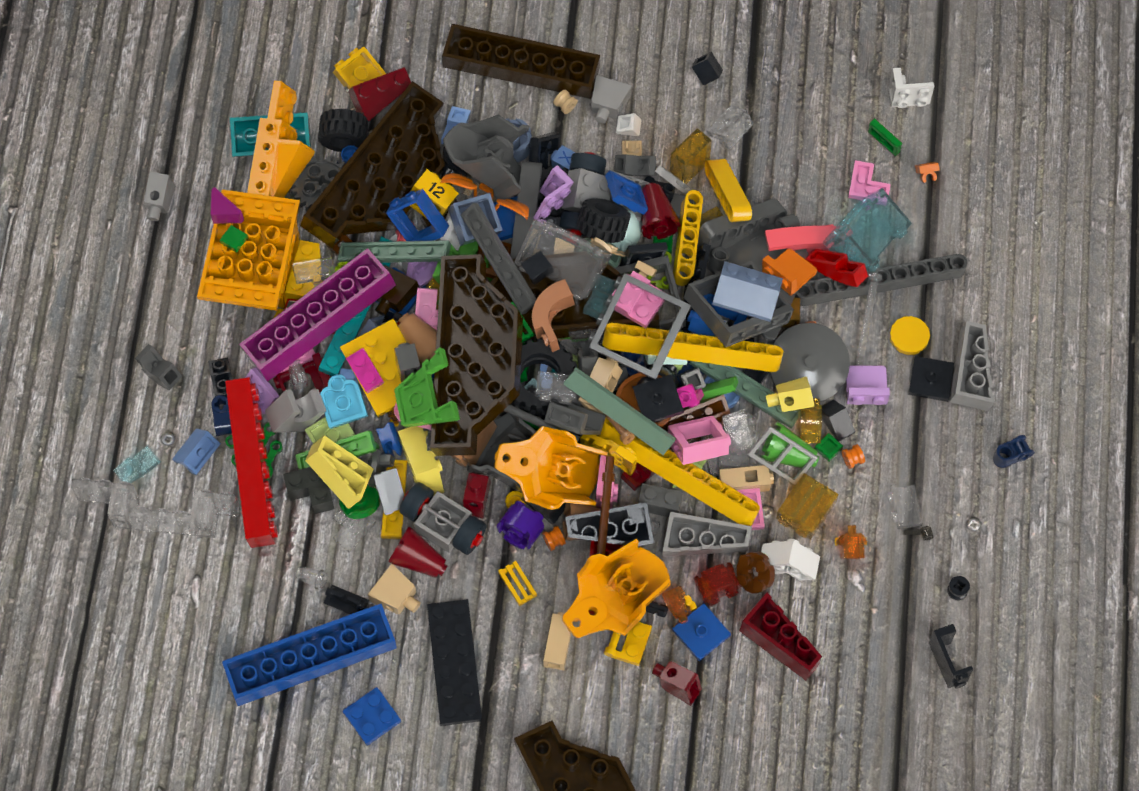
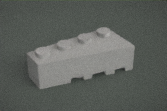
M966 321L960 329L949 402L989 411L995 401L992 394L993 383L990 377L991 366L988 359L989 348L986 325Z
M670 512L663 547V557L748 552L752 526Z

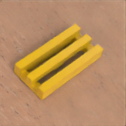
M517 561L505 566L504 569L498 570L499 575L519 606L537 597V593ZM513 569L517 571L518 575L522 579L523 583L525 584L531 595L528 596L523 586L519 582L518 578L514 574ZM507 572L510 574L511 578L520 590L524 599H520L519 595L517 594L509 579L505 575Z

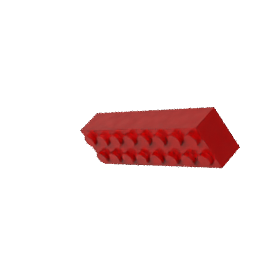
M250 377L225 381L245 538L251 548L276 544L275 538H278L277 526L272 521V518L276 516L274 505L272 506L270 498H273L272 487L269 485V481H267L270 478V471L266 461H264V459H268V455L262 441L265 439L264 428L261 422H259V420H263L262 411L257 402L260 401L259 390L256 387V383H252Z

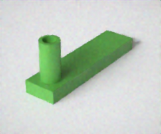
M369 430L335 441L336 444L356 457L377 451L376 449H379V444L374 441L372 431ZM310 450L295 455L299 470L310 467L305 461Z

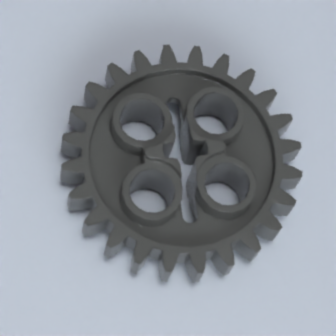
M320 155L318 160L315 156L312 157L313 161H309L291 187V194L294 196V199L300 200V208L305 206L306 212L330 184L332 181L330 178L335 177L345 165L344 162L338 164V158L331 161L330 155L327 159H324L323 155ZM318 173L317 176H312L311 174ZM307 190H314L311 193L306 192Z

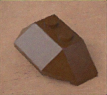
M724 394L701 400L697 406L683 408V414L672 417L661 428L668 432L669 425L708 416H714L723 427L730 415ZM710 434L688 439L687 442L690 444L714 437Z

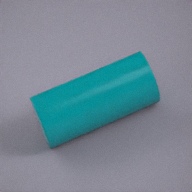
M293 113V121L290 123V126L296 129L297 141H301L311 148L308 113ZM268 115L230 118L232 157L254 156L260 118H267Z

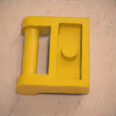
M638 622L628 632L621 652L616 650L621 634L613 632L608 647H605L604 655L639 666L652 626Z

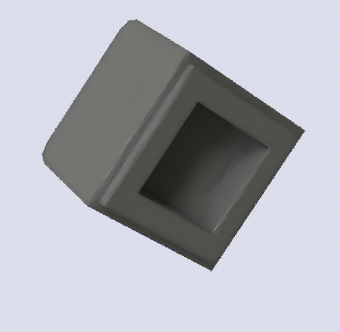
M697 367L677 375L682 386L693 384L695 390L706 387L700 369Z

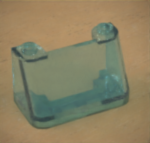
M881 188L859 201L828 235L823 244L830 251L847 254L849 261L865 263L866 270L873 272L880 266L879 255L893 239L904 237L912 223L884 189Z

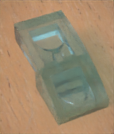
M146 446L132 459L128 457L113 471L124 485L127 486L147 474L160 464L161 461L151 448Z

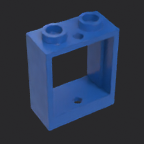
M423 189L416 192L413 190L401 199L399 197L393 199L386 212L406 241H434L444 237L449 228V224ZM414 203L419 206L432 224L420 231L416 229L402 210Z
M710 293L703 296L719 315L735 321L733 325L746 321L748 315L712 305L713 294ZM691 310L687 320L690 322L688 330L698 335L717 337L701 317Z

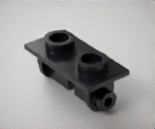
M331 585L325 592L327 596L323 603L348 614H353L366 609L370 600Z

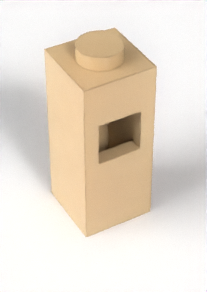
M598 358L590 377L613 393L623 370L618 366V362L610 358ZM582 397L579 398V402L585 408L603 414V412Z
M765 465L719 470V480L735 490L760 488V492L770 491L771 484H774L773 472H769V468Z
M559 612L558 614H552L543 664L546 668L564 671L571 632L568 631L562 621L565 613Z

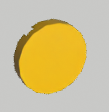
M913 316L898 319L892 325L890 331L891 344L894 345L898 352L906 355L920 353V351L927 347L930 339V332L926 323Z

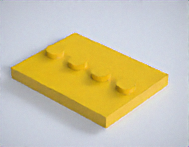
M394 319L340 347L345 358L364 348L383 379L384 384L369 393H366L361 385L377 417L394 409L397 403L394 389L401 384L395 361V348L407 342Z

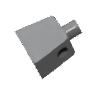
M596 76L591 111L597 113L595 117L597 122L606 123L608 117L618 118L631 97V85Z
M151 171L149 173L144 197V204L149 210L147 216L149 220L159 221L160 213L167 214L176 186L167 174Z

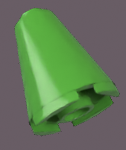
M775 423L774 426L777 427V431L817 456L818 451L783 424ZM771 432L762 449L765 455H760V457L766 461L774 462L789 443ZM793 447L780 464L803 468L810 460V457ZM817 456L818 459L812 464L811 467L815 468V466L818 463L819 456Z

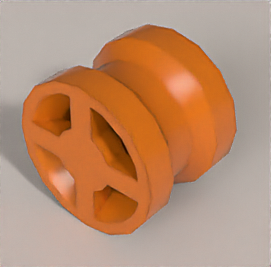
M858 444L853 445L852 449L842 450V457L849 469L854 468L855 464L865 463L863 451Z
M558 526L553 527L550 532L545 531L542 533L543 539L550 551L555 550V547L558 545L563 546L566 544Z

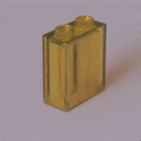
M697 128L671 153L670 172L687 184L705 167V161L710 160L712 140Z
M803 473L777 511L776 518L783 526L791 527L796 530L799 536L807 537L811 540L836 504L839 494Z

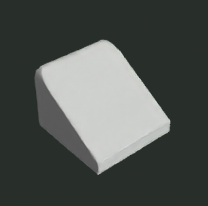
M635 113L618 116L617 134L640 135V117Z

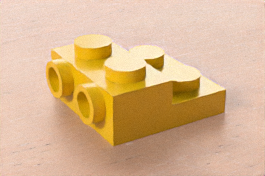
M362 47L360 50L355 48L348 54L350 58L346 61L341 59L334 65L336 69L332 72L344 87L347 86L349 90L352 86L386 74L365 47Z

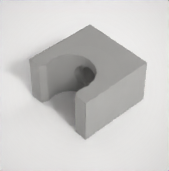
M312 389L307 395L296 400L292 390H285L265 410L273 433L305 432L306 428L313 425L326 412L318 389Z

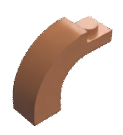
M565 279L547 287L535 301L532 310V323L537 339L542 338L545 346L549 345L552 352L560 349L558 340L551 327L552 320L561 310L575 305L573 295Z

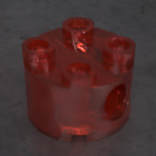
M728 562L726 564L727 567L724 566V563L701 572L702 577L699 578L697 575L694 577L693 580L701 593L702 601L704 603L707 602L708 606L719 603V598L724 596L732 598L739 594L738 590L741 584L735 576L732 563Z

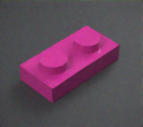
M364 348L346 358L366 393L384 384L383 379Z

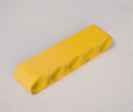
M706 160L705 174L729 221L751 220V205L727 160Z
M696 190L689 191L681 204V227H678L673 267L675 283L679 286L687 285L695 270L703 196ZM689 200L695 201L696 204H691ZM686 217L691 218L694 222H689ZM684 235L689 236L691 240L685 239ZM682 253L687 254L689 259L684 258ZM679 272H684L687 277L681 276Z

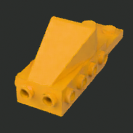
M274 80L268 117L260 118L247 193L285 198V195L315 153L313 149L301 141H297L296 129L290 126V123L293 121L292 112L297 96L296 91L282 81Z

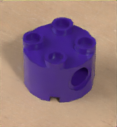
M516 501L515 504L509 507L497 524V530L499 533L503 531L505 534L503 538L513 546L523 550L527 547L528 550L545 528L542 522L544 517L540 512L532 511L524 503Z

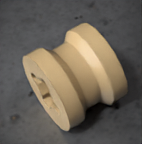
M563 90L556 96L553 104L556 107H560L564 114H568L575 108L578 100L575 97H571L567 90Z

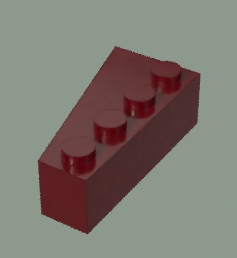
M767 592L744 618L739 631L807 681L819 666L822 655L805 636H802L797 630V626L785 616L782 608L773 602L772 597Z

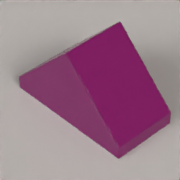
M215 187L212 188L211 218L213 224L242 223L244 221L242 211Z

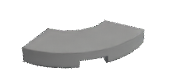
M658 166L655 170L656 173L685 195L689 191L694 190L662 166Z

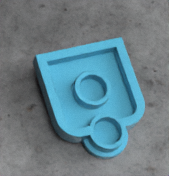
M337 374L332 376L328 381V387H325L320 393L326 408L325 416L329 428L333 429L368 417L360 386L353 380H347L343 375Z

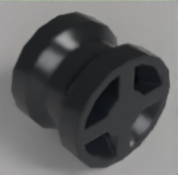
M963 576L953 577L947 588L949 597L957 601L963 600L968 594L970 583Z

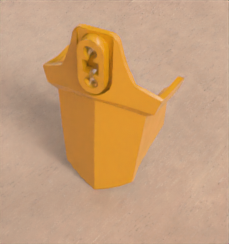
M541 426L530 439L500 444L495 453V469L519 483L526 502L551 510L560 508L563 503L596 506L597 502L590 499L589 496L598 482L599 455L607 456L608 452L577 443L576 437L568 431ZM505 454V456H508L509 459L503 460L502 457Z
M637 539L609 556L602 554L590 556L582 569L577 573L579 594L562 617V621L568 631L576 638L603 630H610L625 636L642 619L646 613V606L671 585L670 576L664 562L652 552L642 547L638 548L639 541ZM588 611H594L595 615H590ZM580 621L579 627L573 626L572 622Z

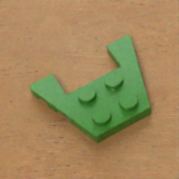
M441 347L435 351L436 354L430 360L426 359L422 363V367L416 373L412 372L394 389L401 425L406 428L460 420L457 403L450 401L440 407L437 406L431 375L448 366L446 352Z

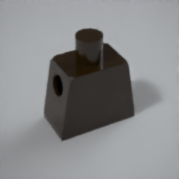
M386 265L384 267L391 274L396 286L376 300L379 304L375 311L382 316H385L390 308L397 312L402 311L417 294V288H420L417 280Z

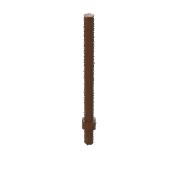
M606 456L605 472L602 474L604 485L597 554L605 555L611 489L612 482L615 479V474L613 473L615 457Z

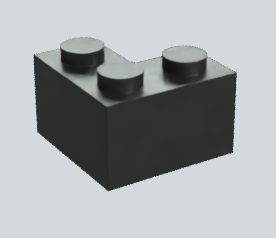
M311 467L283 474L290 501L310 496L315 514L334 509L329 487Z

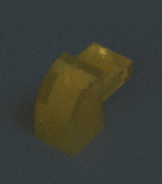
M813 399L814 407L799 409V435L806 443L821 442L822 406L820 405V399Z

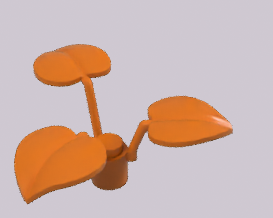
M456 173L446 174L441 179L440 184L451 183L467 189H473L474 197H477V185L473 183V180ZM480 183L479 188L485 192L491 193V197L493 199V189H491L484 183ZM497 199L496 211L502 205L528 219L529 207L512 199Z

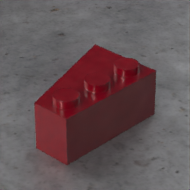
M405 67L352 86L348 93L356 111L363 114L369 122L398 98L411 84Z

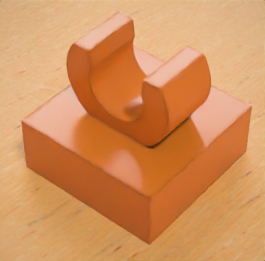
M937 162L915 165L916 173L921 174L922 182H926L927 174H931L933 181L937 180V175L934 172L939 171V164Z

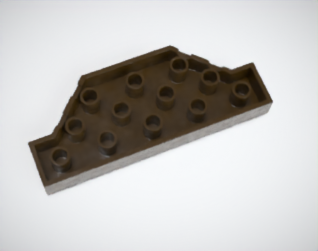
M412 81L304 214L300 226L331 248L336 245L343 235L398 230L386 214L390 207V202L397 197L400 199L405 197L427 169L440 176L444 168V160L440 152V142L435 129V119L440 114L444 103ZM407 206L402 210L405 212L407 216H409V214L413 211V208L411 206Z
M481 254L441 256L436 350L440 347L445 350L448 366L434 373V392L438 407L450 401L457 403L460 420L431 425L430 448L436 456L476 455L477 435L520 395L523 317L519 310L486 280V262Z
M553 720L514 738L515 747L537 791H636L620 758L612 755L609 756L597 750L579 746L562 739Z

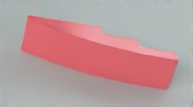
M799 226L765 230L769 251L787 248L792 250L806 249L808 252L815 249L845 245L841 226Z

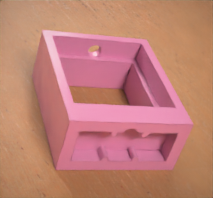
M714 416L668 426V433L676 438L671 448L683 465L729 454L730 436L728 433H725L722 424L718 423ZM710 434L714 437L690 444L687 442L688 439Z

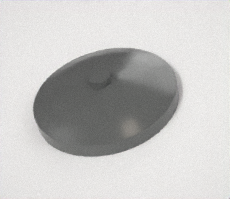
M802 323L792 326L777 338L774 345L781 347L784 353L779 370L770 372L775 386L807 377L814 403H819L831 398L844 385L850 368L849 353L841 337L832 329L821 324Z

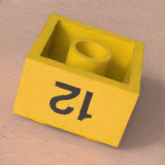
M427 169L411 191L414 190L416 192L423 189L441 215L444 216L459 193L450 184H440L441 179L439 176ZM416 203L410 205L414 210H416L418 213H420L427 219V217L424 215V213L421 211V209Z

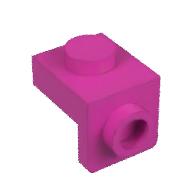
M693 384L676 388L683 408L697 406L704 396L702 389L695 390Z

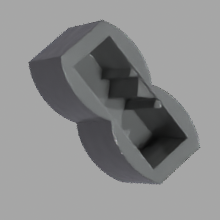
M588 340L578 341V369L590 377L598 360V353L588 348L590 345L587 343Z

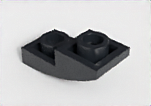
M228 357L208 361L215 397L218 395L227 397L225 381L233 380Z

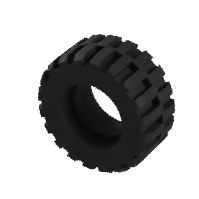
M542 338L537 339V342H532V339L526 340L525 345H522L521 373L530 365L545 364L556 371L559 381L554 390L545 394L529 392L522 386L520 381V395L510 405L514 407L517 405L527 413L541 416V419H545L550 402L568 407V404L572 403L575 397V392L563 385V383L575 367H577L576 362L573 361L572 354L570 352L566 353L565 347L561 344L559 345V350L552 352L549 345L545 346Z

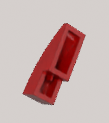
M815 249L805 258L819 273L845 285L858 287L868 277L865 263L849 261L845 253Z

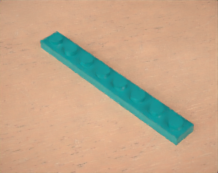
M382 236L379 242H394ZM381 263L383 266L390 267L391 263ZM371 305L336 330L318 371L330 376L340 373V369L346 360L340 347L356 339Z

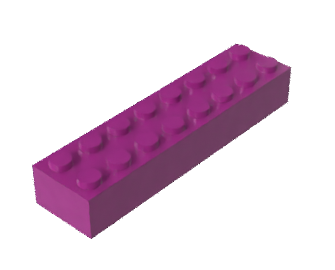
M367 248L239 345L248 359L268 382L391 290L396 284L389 271Z

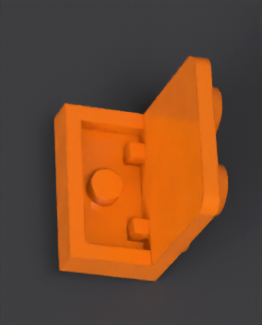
M787 249L775 260L769 255L762 259V272L783 278L781 288L790 296L817 274V269L792 249Z

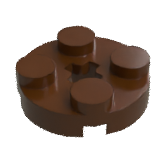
M755 551L739 557L736 582L738 586L743 587L749 593H762L773 585L775 569L773 565H770L766 554ZM754 568H756L755 570H756V572H758V576H754V574H753V569H754Z

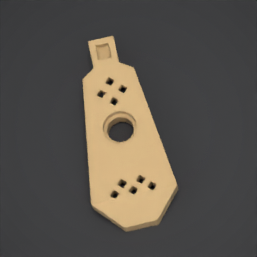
M597 237L591 239L590 243L609 253L622 257L626 256L624 251H617V247L609 243L606 244Z

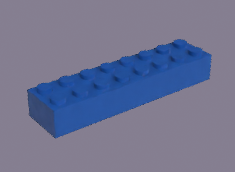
M378 604L222 661L235 701L238 706L397 649L382 604Z

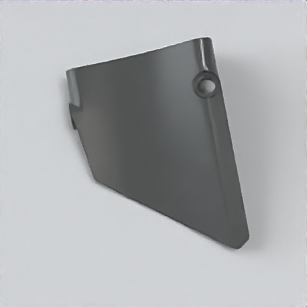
M770 199L751 206V220L730 222L727 215L705 222L699 229L697 248L703 243L711 245L708 268L713 274L722 271L724 261L736 265L752 261L762 272L763 258L769 255L775 260L787 250L786 248L769 251L765 230L799 227V219L795 214L787 215V211L777 199ZM806 249L794 250L804 259L809 255ZM780 288L779 293L791 305L797 291L790 296ZM782 326L764 332L761 335L765 339L775 340Z

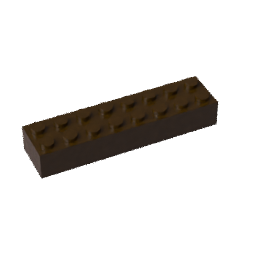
M451 24L442 54L444 68L556 92L567 90L570 95L589 99L592 98L596 76L600 69V55L457 24Z

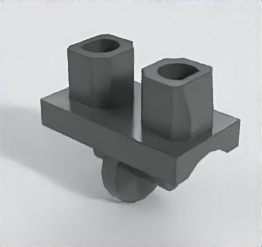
M379 449L373 452L372 460H368V465L374 468L369 479V485L375 488L376 484L373 474L383 472L386 467H393L395 464V457L391 454H385Z

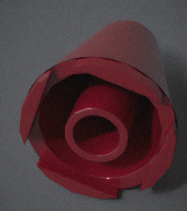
M648 183L642 189L648 211L644 215L642 214V234L647 239H652L651 236H657L658 239L670 237L678 231V226L681 227L680 220L662 187L656 183Z
M410 527L407 528L388 561L393 565L434 578L438 575L442 576L448 567L445 564L446 559Z

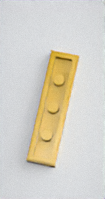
M395 460L394 466L386 467V471L393 468L397 469L405 495L408 461ZM400 510L385 515L383 512L382 539L402 538L404 516L400 513Z

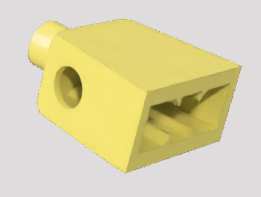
M807 377L776 385L777 393L766 395L768 407L780 405L782 412L814 407Z

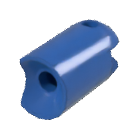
M388 422L385 427L376 428L384 453L395 457L393 450H395L401 456L403 447L394 423Z

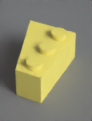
M417 426L399 430V439L408 465L413 473L414 482H420L434 491V495L437 491L444 493L440 471H443L440 460H435L434 457L436 455L428 443L431 442L428 431H424L423 428Z
M323 436L311 446L305 460L348 509L362 499L374 468L326 436Z

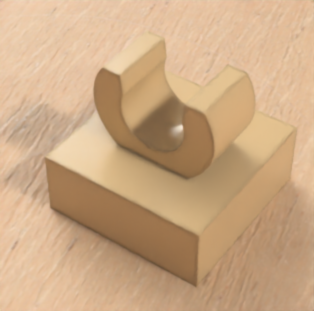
M622 141V154L642 156V141Z
M640 260L635 265V268L640 270L638 274L645 278L648 275L655 277L658 271Z

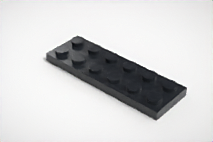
M464 599L427 604L440 726L481 722L482 713L469 601Z

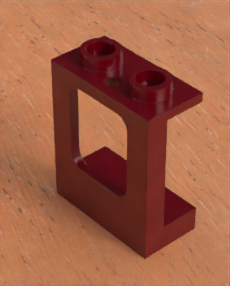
M320 353L313 354V360L277 374L273 378L276 388H281L283 393L286 390L284 387L285 382L309 374L315 388L321 393L325 387H328L330 377L328 374L318 371L322 362Z

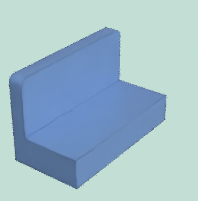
M195 429L172 460L175 463L182 464L192 474L197 475L221 443L208 431Z

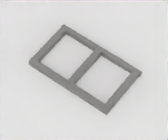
M768 426L767 430L747 453L794 485L797 484L818 459L816 455L771 426ZM771 432L789 443L772 464L755 454V451ZM793 447L810 457V460L795 478L777 468Z

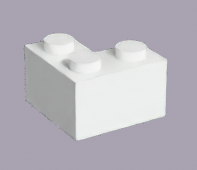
M788 539L783 542L772 541V543L762 545L761 552L768 556L770 565L774 566L775 574L787 573L799 581L816 579L820 556L815 554L811 548L802 546L795 539Z

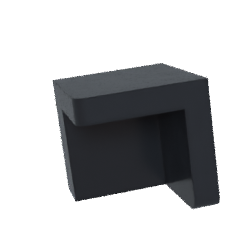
M712 51L695 59L692 65V69L703 85L720 78L723 72Z
M541 250L522 263V267L534 285L554 272L552 265Z

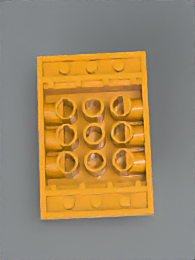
M222 189L221 193L242 211L244 221L242 223H220L213 225L198 289V300L277 311L278 307L284 309L287 301L285 291L300 243L297 226L300 200ZM231 225L248 235V239L237 253L220 243L221 237Z

